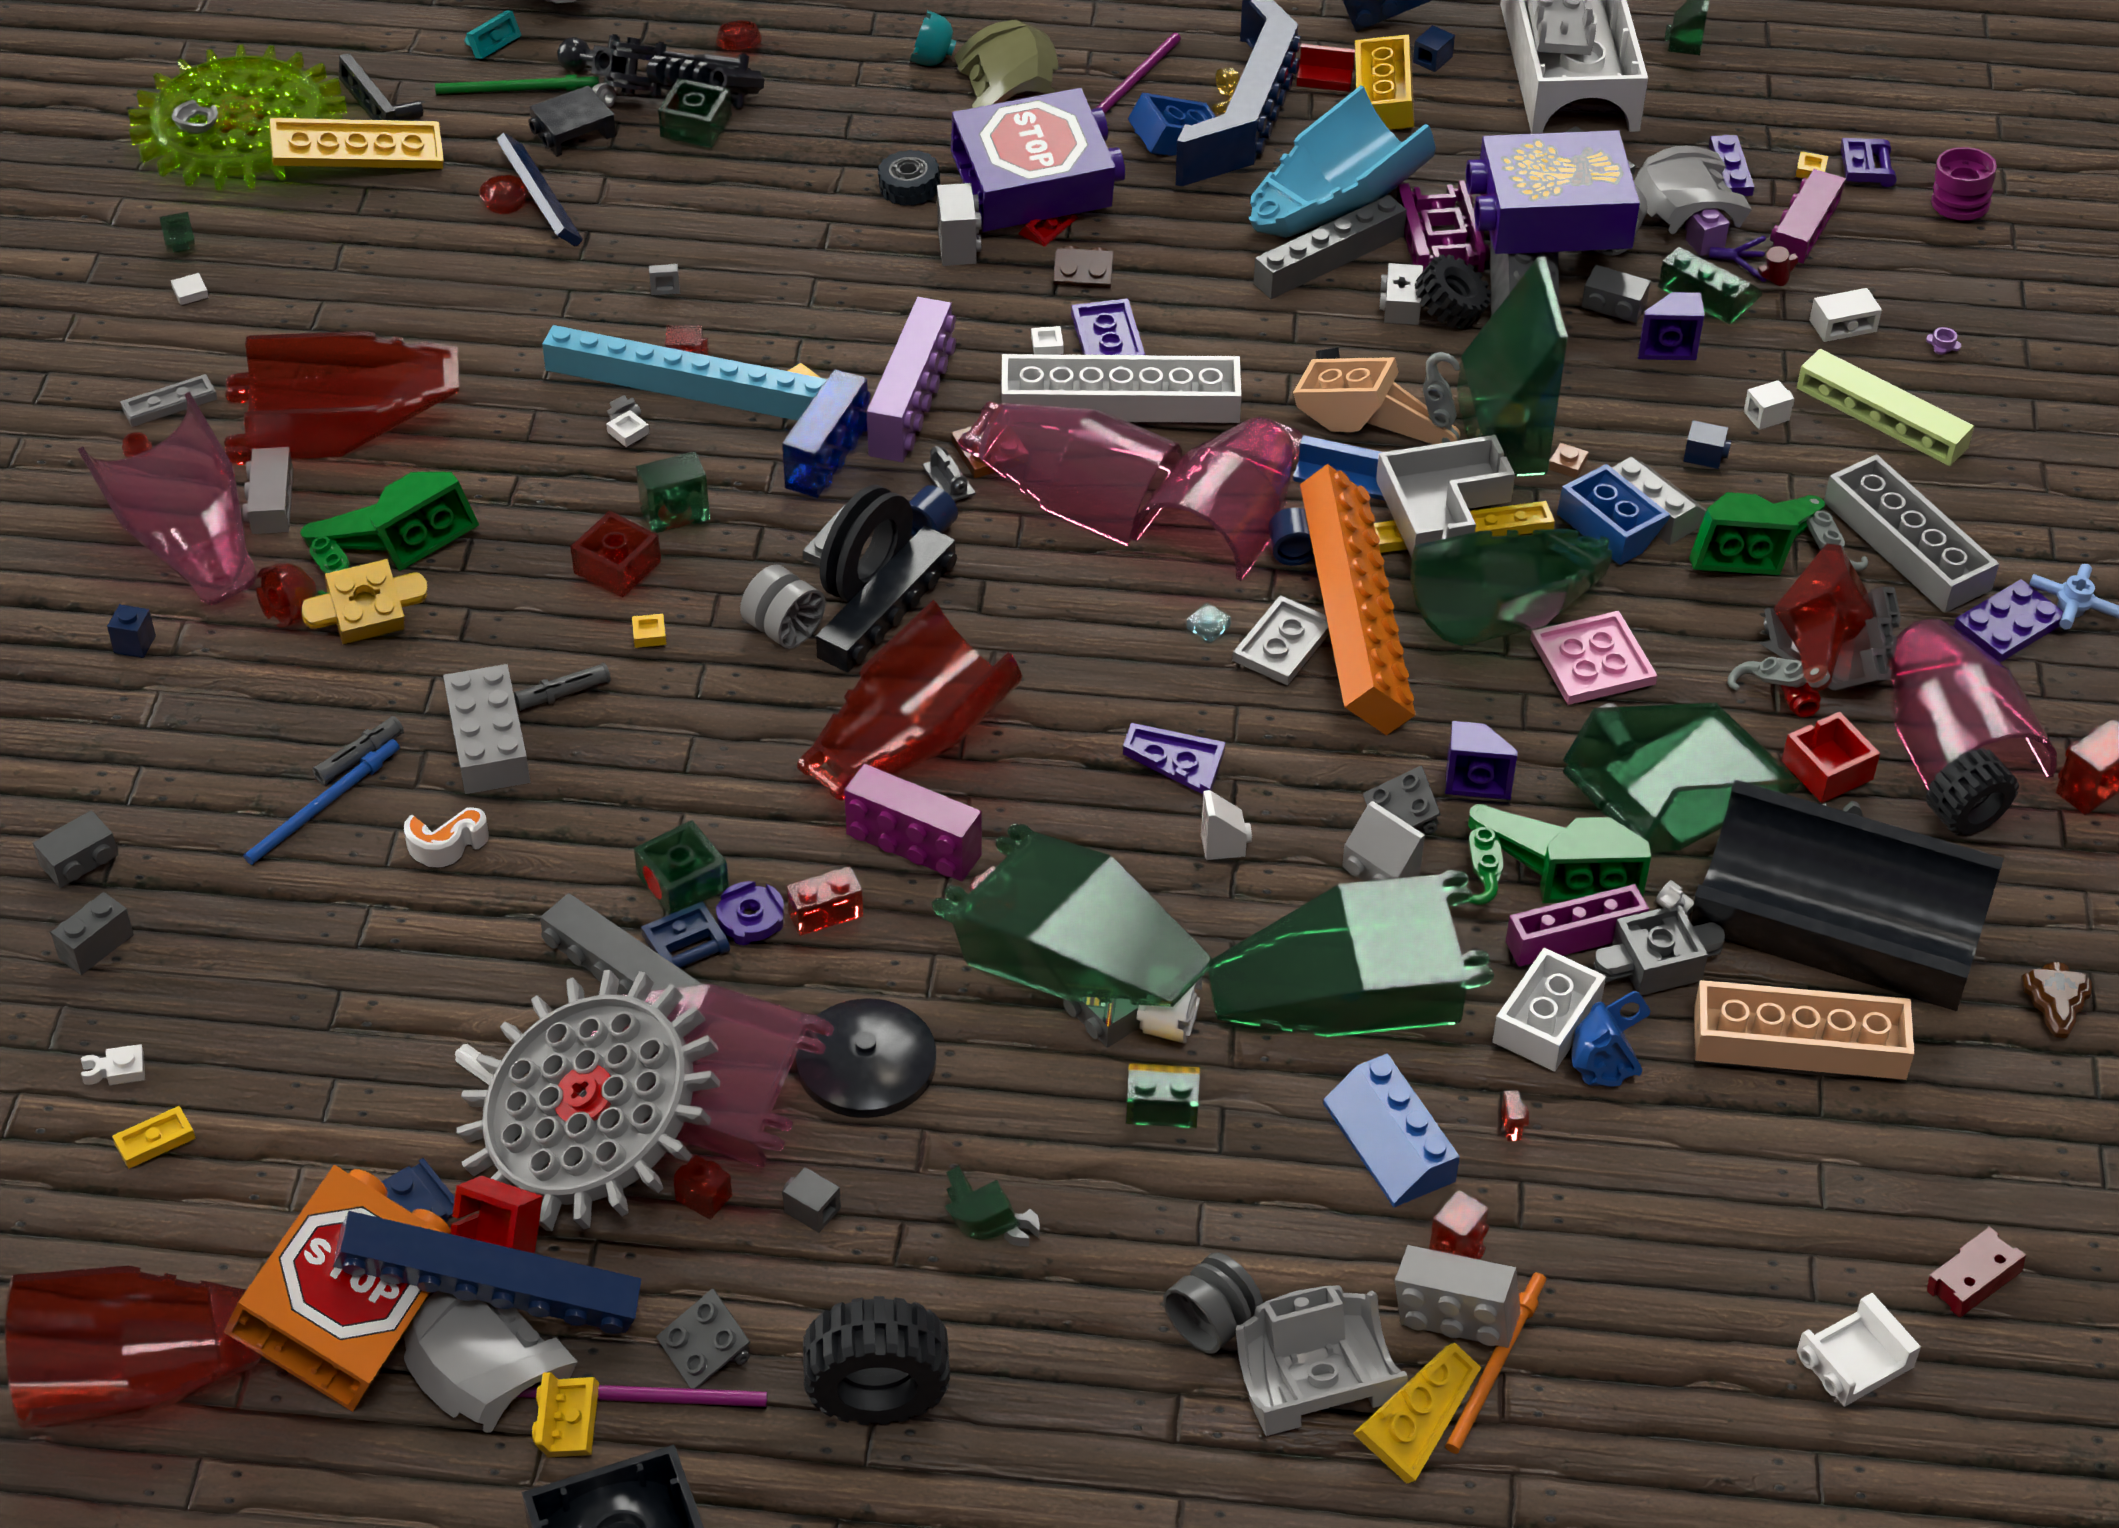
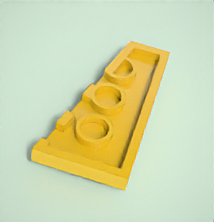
M1456 1343L1446 1346L1353 1434L1406 1484L1416 1481L1481 1367Z

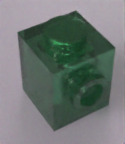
M188 212L159 217L166 249L172 248L173 252H182L189 250V245L195 244Z

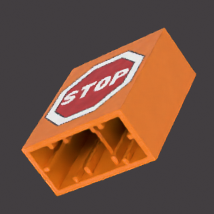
M333 1165L237 1303L224 1332L353 1412L431 1292L422 1291L417 1286L406 1283L389 1284L382 1281L379 1277L371 1275H350L340 1268L333 1267L341 1225L348 1211L451 1234V1230L448 1224L435 1213L425 1209H415L411 1213L387 1198V1188L371 1173L359 1169H354L347 1173L338 1166Z

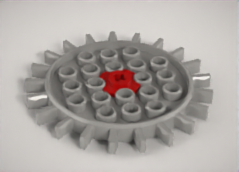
M611 970L603 971L599 995L586 998L584 997L583 987L572 977L567 979L568 1004L552 1011L548 1004L536 995L531 1001L534 1011L540 1020L523 1034L516 1026L507 1022L500 1026L505 1036L514 1043L502 1060L479 1054L476 1061L494 1075L488 1090H463L461 1097L472 1107H483V1119L457 1127V1134L466 1143L484 1138L486 1148L462 1161V1165L472 1176H476L495 1164L498 1171L491 1179L509 1185L513 1184L518 1188L542 1195L543 1202L539 1225L546 1231L553 1230L561 1204H574L573 1219L583 1229L590 1228L592 1201L608 1196L609 1203L621 1216L628 1214L627 1200L623 1193L624 1188L641 1178L649 1188L659 1193L663 1189V1185L659 1176L651 1168L658 1163L666 1152L671 1153L675 1158L687 1162L692 1157L687 1148L680 1141L676 1140L684 1122L696 1125L710 1124L712 1118L702 1108L690 1106L693 1091L720 1087V1080L712 1071L694 1073L693 1062L717 1052L718 1047L708 1035L686 1044L683 1037L706 1020L694 1005L674 1021L670 1022L667 1019L668 1015L684 997L671 983L653 1005H650L645 1001L654 982L645 972L639 971L627 996L617 995L619 979ZM630 1024V1026L622 1032V1030ZM595 1030H597V1032H596L593 1036L590 1037V1035H591ZM523 1103H525V1105H524L521 1109L518 1110V1108H519ZM650 1115H652L651 1118H650L646 1123H643L644 1121H646V1120L649 1118ZM617 1120H619L618 1123H617L614 1127L610 1128L611 1126H613V1125L616 1123ZM521 1134L520 1138L514 1142L515 1138ZM615 1152L614 1156L610 1160L606 1161Z

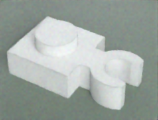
M142 1044L106 1049V1057L99 1058L95 1055H87L81 1058L84 1070L93 1069L81 1072L83 1083L86 1085L96 1084L103 1078H107L109 1085L145 1080Z

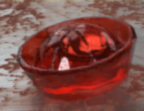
M731 21L720 26L716 44L718 47L727 50L748 49L759 44L762 36L757 25L752 21Z
M498 175L485 181L479 189V194L490 211L498 214H510L523 207L528 189L521 178L517 176Z

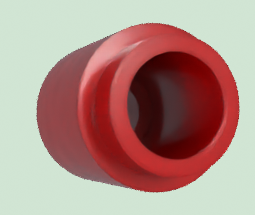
M1808 682L1797 688L1781 685L1790 710L1797 716L1809 717L1819 710L1821 697L1817 687H1811Z

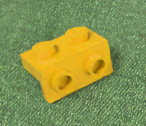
M543 1372L541 1385L538 1386L536 1391V1401L539 1408L537 1421L532 1426V1438L535 1445L548 1458L592 1454L599 1382L594 1377L558 1379L551 1372Z

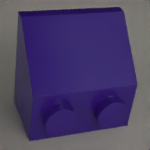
M1671 292L1645 310L1637 355L1638 359H1697L1704 321L1701 293Z
M1452 721L1446 766L1445 794L1511 800L1518 751L1486 724Z

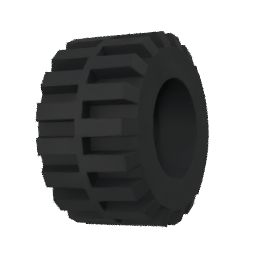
M1985 748L1974 749L1956 757L1935 776V779L1929 786L1930 789L1926 793V802L1953 834L1968 836L1989 827L2010 808L2018 794L2019 783L2017 778L1991 750H1986Z

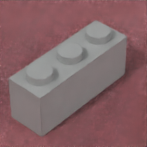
M289 447L252 449V459L246 462L247 479L250 482H245L244 485L245 498L248 503H243L244 522L250 523L252 534L289 532L294 470Z

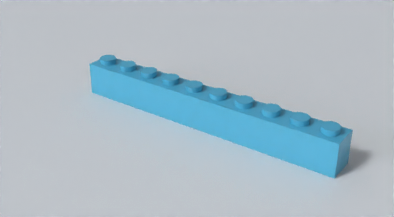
M556 325L552 326L542 343L546 371L822 426L826 425L834 409L833 380Z

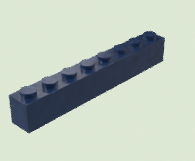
M348 1211L341 1225L333 1267L340 1268L350 1275H371L379 1277L382 1281L389 1284L406 1283L415 1285L425 1292L441 1291L454 1294L456 1298L464 1301L476 1299L489 1302L499 1309L516 1308L527 1311L535 1317L551 1316L560 1318L570 1325L581 1326L586 1324L595 1326L609 1334L626 1333L635 1320L641 1278L353 1211Z

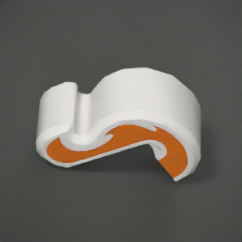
M465 808L433 832L413 815H410L404 822V834L410 855L416 861L428 867H445L454 864L462 857L466 845H472L475 850L480 849L489 838L486 815L479 808Z

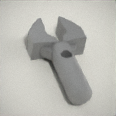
M988 1193L983 1197L982 1204L1007 1224V1228L1004 1230V1239L1011 1245L1029 1246V1236L1019 1230V1228H1027L1039 1238V1218L1031 1209L1024 1214H1016L992 1193Z

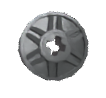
M1220 1252L1209 1254L1201 1264L1193 1268L1189 1276L1182 1277L1163 1295L1166 1313L1174 1327L1185 1340L1205 1353H1216L1236 1335L1237 1325H1241L1253 1317L1256 1307L1263 1303L1260 1290L1252 1277L1235 1260Z

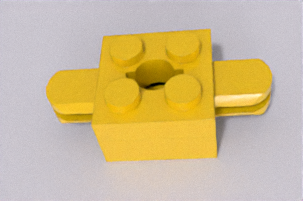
M388 559L326 573L325 581L328 593L304 600L302 618L304 623L311 629L337 624L342 645L403 630L405 627L402 608L419 604L426 600L427 581L418 572L393 577Z

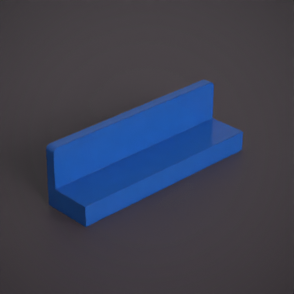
M1303 435L1300 442L1299 461L1293 474V481L1302 483L1328 464L1335 470L1344 472L1349 480L1357 486H1363L1368 491L1370 498L1385 501L1376 482L1378 456L1382 452Z

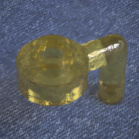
M1228 66L1218 69L1215 78L1220 93L1224 96L1228 95L1231 100L1240 76L1237 71ZM1230 100L1213 104L1214 114L1226 112Z

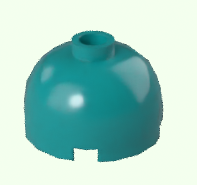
M927 10L910 61L920 65L934 66L941 63L946 55L952 56L957 41L952 39L953 28L946 18Z

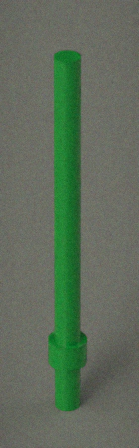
M577 74L566 75V78L435 83L436 94L548 89L574 91L588 85L590 88H593L595 85L600 84L599 76L577 77Z

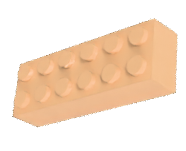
M1704 980L1699 982L1694 1004L1695 1061L1907 1080L1914 1056L1911 999Z

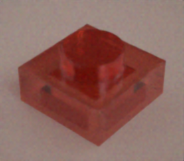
M1504 1091L1501 1116L1507 1141H1519L1522 1139L1523 1127L1529 1125L1528 1107L1526 1104H1521L1519 1091Z

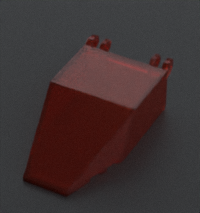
M368 331L249 335L245 338L249 372L230 374L226 378L227 390L225 393L226 400L231 403H245L249 400L248 411L244 414L245 434L226 436L224 441L226 448L224 458L230 464L244 465L246 462L251 461L252 449L289 447L291 459L342 457L458 393L457 347L420 341L419 345L405 343L402 337L393 336L391 340L377 338L376 333Z

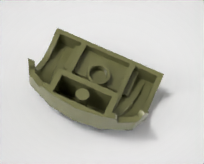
M1019 20L997 22L983 28L969 38L954 56L959 71L968 75L977 97L972 104L973 108L1002 103L1013 95L1025 91L1043 94L1055 93V90L1051 87L1053 72L1058 70V59L1054 44L1044 31Z

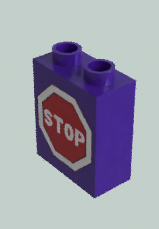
M1082 88L952 112L951 154L963 183H971L972 194H978L983 232L1025 224L1035 219L1041 221L1112 206L1114 182L1125 179L1123 156L1118 147L1107 148L1105 141L1108 138V127L1105 114L1101 108L1090 109Z

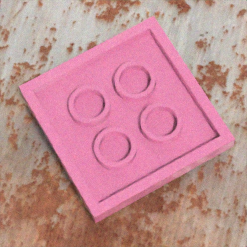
M1619 611L1531 631L1530 640L1567 705L1656 684L1658 675Z

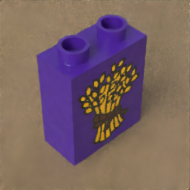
M1619 130L1483 136L1480 159L1467 161V192L1469 195H1481L1476 196L1474 216L1476 230L1490 232L1495 254L1633 248L1640 201Z

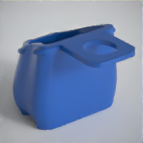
M1632 991L1607 1007L1603 1002L1595 1003L1587 1017L1576 1027L1572 1045V1065L1581 1072L1582 1079L1586 1084L1590 1086H1620L1624 1079L1633 1075H1641L1642 1067L1623 1032L1650 1015V1008L1639 992ZM1634 1002L1639 1005V1011L1636 1015L1629 1018L1620 1015V1010L1625 1004Z

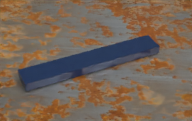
M503 132L497 139L499 145L552 229L561 239L573 246H578L583 241V238L525 147Z

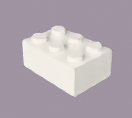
M1543 948L1496 1016L1492 1042L1555 1072L1573 1045L1576 1027L1587 1017L1592 1006L1602 1001L1606 976L1549 949Z

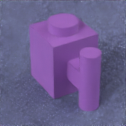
M1717 208L1698 211L1686 220V241L1700 256L1709 254L1710 247L1725 248L1730 222Z

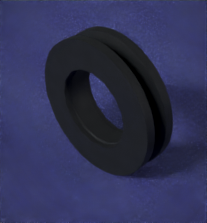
M870 485L860 490L847 502L829 531L821 555L820 581L827 593L849 603L909 542L913 525V513L911 505L905 497L897 493H891L890 490L880 485ZM874 530V534L872 536L870 545L867 548L863 557L859 560L863 546L866 543L870 534Z

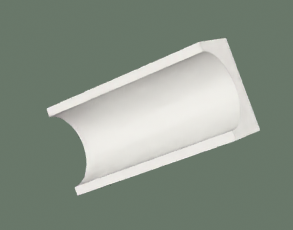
M1501 0L1500 5L1531 134L1543 133L1546 122L1555 111L1567 103L1583 98H1602L1617 104L1624 112L1629 132L1640 131L1648 76L1627 0H1583L1585 10H1593L1591 24H1596V34L1591 55L1537 52L1527 0Z

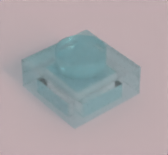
M1208 603L1204 604L1187 619V629L1210 643L1231 626V617Z

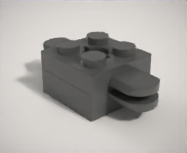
M1680 904L1671 910L1665 907L1619 918L1616 921L1612 946L1597 950L1593 970L1605 975V982L1629 977L1635 990L1640 995L1699 982L1703 979L1707 958L1721 954L1725 938L1724 930L1714 922L1692 926Z

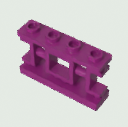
M1458 181V188L1456 189L1453 188L1452 184L1447 185L1446 194L1422 195L1420 187H1414V191L1411 192L1409 183L1399 184L1397 186L1396 201L1407 209L1404 237L1412 265H1423L1424 271L1433 258H1438L1439 255L1444 254L1445 257L1453 255L1455 260L1461 258L1467 266L1468 264L1475 265L1477 272H1484L1485 261H1489V246L1483 242L1484 231L1476 230L1474 208L1472 207L1473 196L1468 194L1465 181ZM1454 225L1455 230L1432 231L1431 226Z

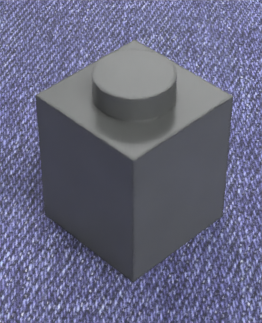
M806 1167L796 1177H791L783 1188L784 1213L818 1233L841 1209L840 1187Z

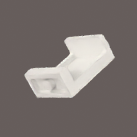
M1871 1293L1860 1300L1858 1310L1854 1314L1816 1335L1809 1329L1803 1332L1797 1353L1803 1365L1808 1369H1812L1819 1377L1825 1390L1831 1396H1835L1845 1407L1914 1368L1921 1346L1878 1298Z

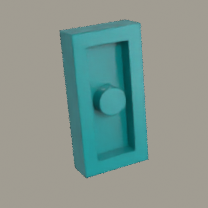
M506 10L466 33L467 36L464 42L472 48L475 58L483 59L522 36L513 11Z

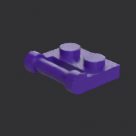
M1842 138L1840 148L1846 181L1858 183L1880 182L1885 187L1893 186L1896 183L1897 177L1891 166L1889 155L1891 153V145L1888 140ZM1872 153L1878 156L1880 168H1875Z

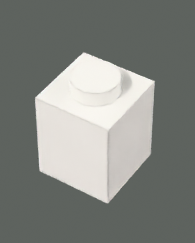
M1779 380L1748 389L1744 413L1759 430L1790 421L1794 397Z

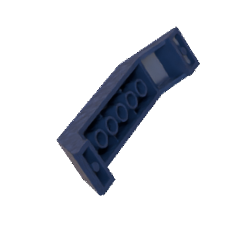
M1242 0L1240 41L1246 42L1253 51L1225 114L1194 125H1184L1177 140L1175 185H1189L1254 165L1258 154H1263L1266 138L1271 136L1273 122H1277L1280 106H1283L1285 103L1286 90L1291 89L1293 74L1298 73L1300 58H1296V52H1299L1301 46V36H1298V24L1274 0Z

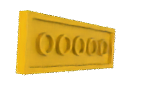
M270 118L269 127L273 166L443 169L444 159L440 127L437 121Z

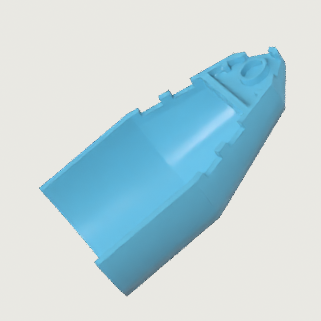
M1360 85L1293 141L1295 146L1290 153L1282 155L1279 159L1281 162L1280 166L1275 172H1269L1252 194L1250 201L1252 212L1249 220L1257 232L1287 238L1332 222L1383 198L1434 157L1436 147L1430 126L1425 124L1405 141H1399L1376 113L1365 88Z

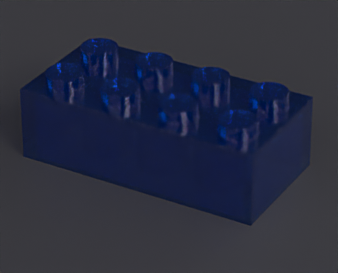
M834 369L782 443L786 489L818 498L824 488L830 486L837 469L843 467L850 450L856 448L859 437L863 431L868 430L867 410L871 394L868 391L867 378Z

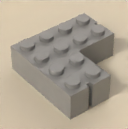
M1496 435L1379 453L1376 482L1412 560L1419 561L1438 558L1441 552H1444L1445 556L1472 552L1476 523L1469 509L1511 502L1515 473L1507 457H1504V451Z

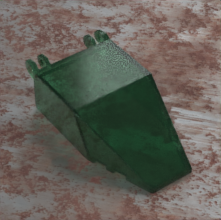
M1012 824L1007 830L1009 837L1001 836L996 840L995 846L999 852L1007 855V857L969 894L962 887L950 885L944 891L948 900L938 897L931 904L938 916L953 924L964 960L969 966L1069 1001L1081 1002L1083 997H1098L1100 1003H1112L1115 998L1130 999L1131 1005L1173 1007L1214 964L1213 958L1111 855L1034 832L1024 824Z
M1447 870L1439 875L1342 883L1334 886L1206 962L1217 1020L1261 1027V1023L1281 1025V1030L1291 1032L1294 1031V1028L1312 1030L1314 1035L1322 1037L1460 1023L1463 1017L1466 990L1479 987L1480 985L1484 986L1494 978L1493 969L1488 966L1484 967L1490 961L1487 951L1472 950L1461 956L1449 906L1466 904L1473 898L1472 891L1465 887V885H1468L1467 882H1469L1467 874L1458 870Z

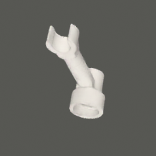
M1672 880L1662 888L1655 899L1656 903L1663 908L1667 907L1669 910L1680 904L1687 917L1693 911L1694 901L1685 895L1682 887Z

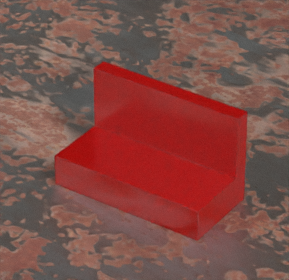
M1301 44L1296 86L1350 92L1355 49Z

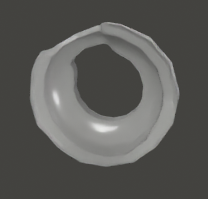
M190 100L177 106L173 111L172 118L175 124L184 132L202 134L214 126L217 121L218 110L215 105H212L211 108L199 106L195 100ZM196 115H205L208 118V121L202 124L187 122Z

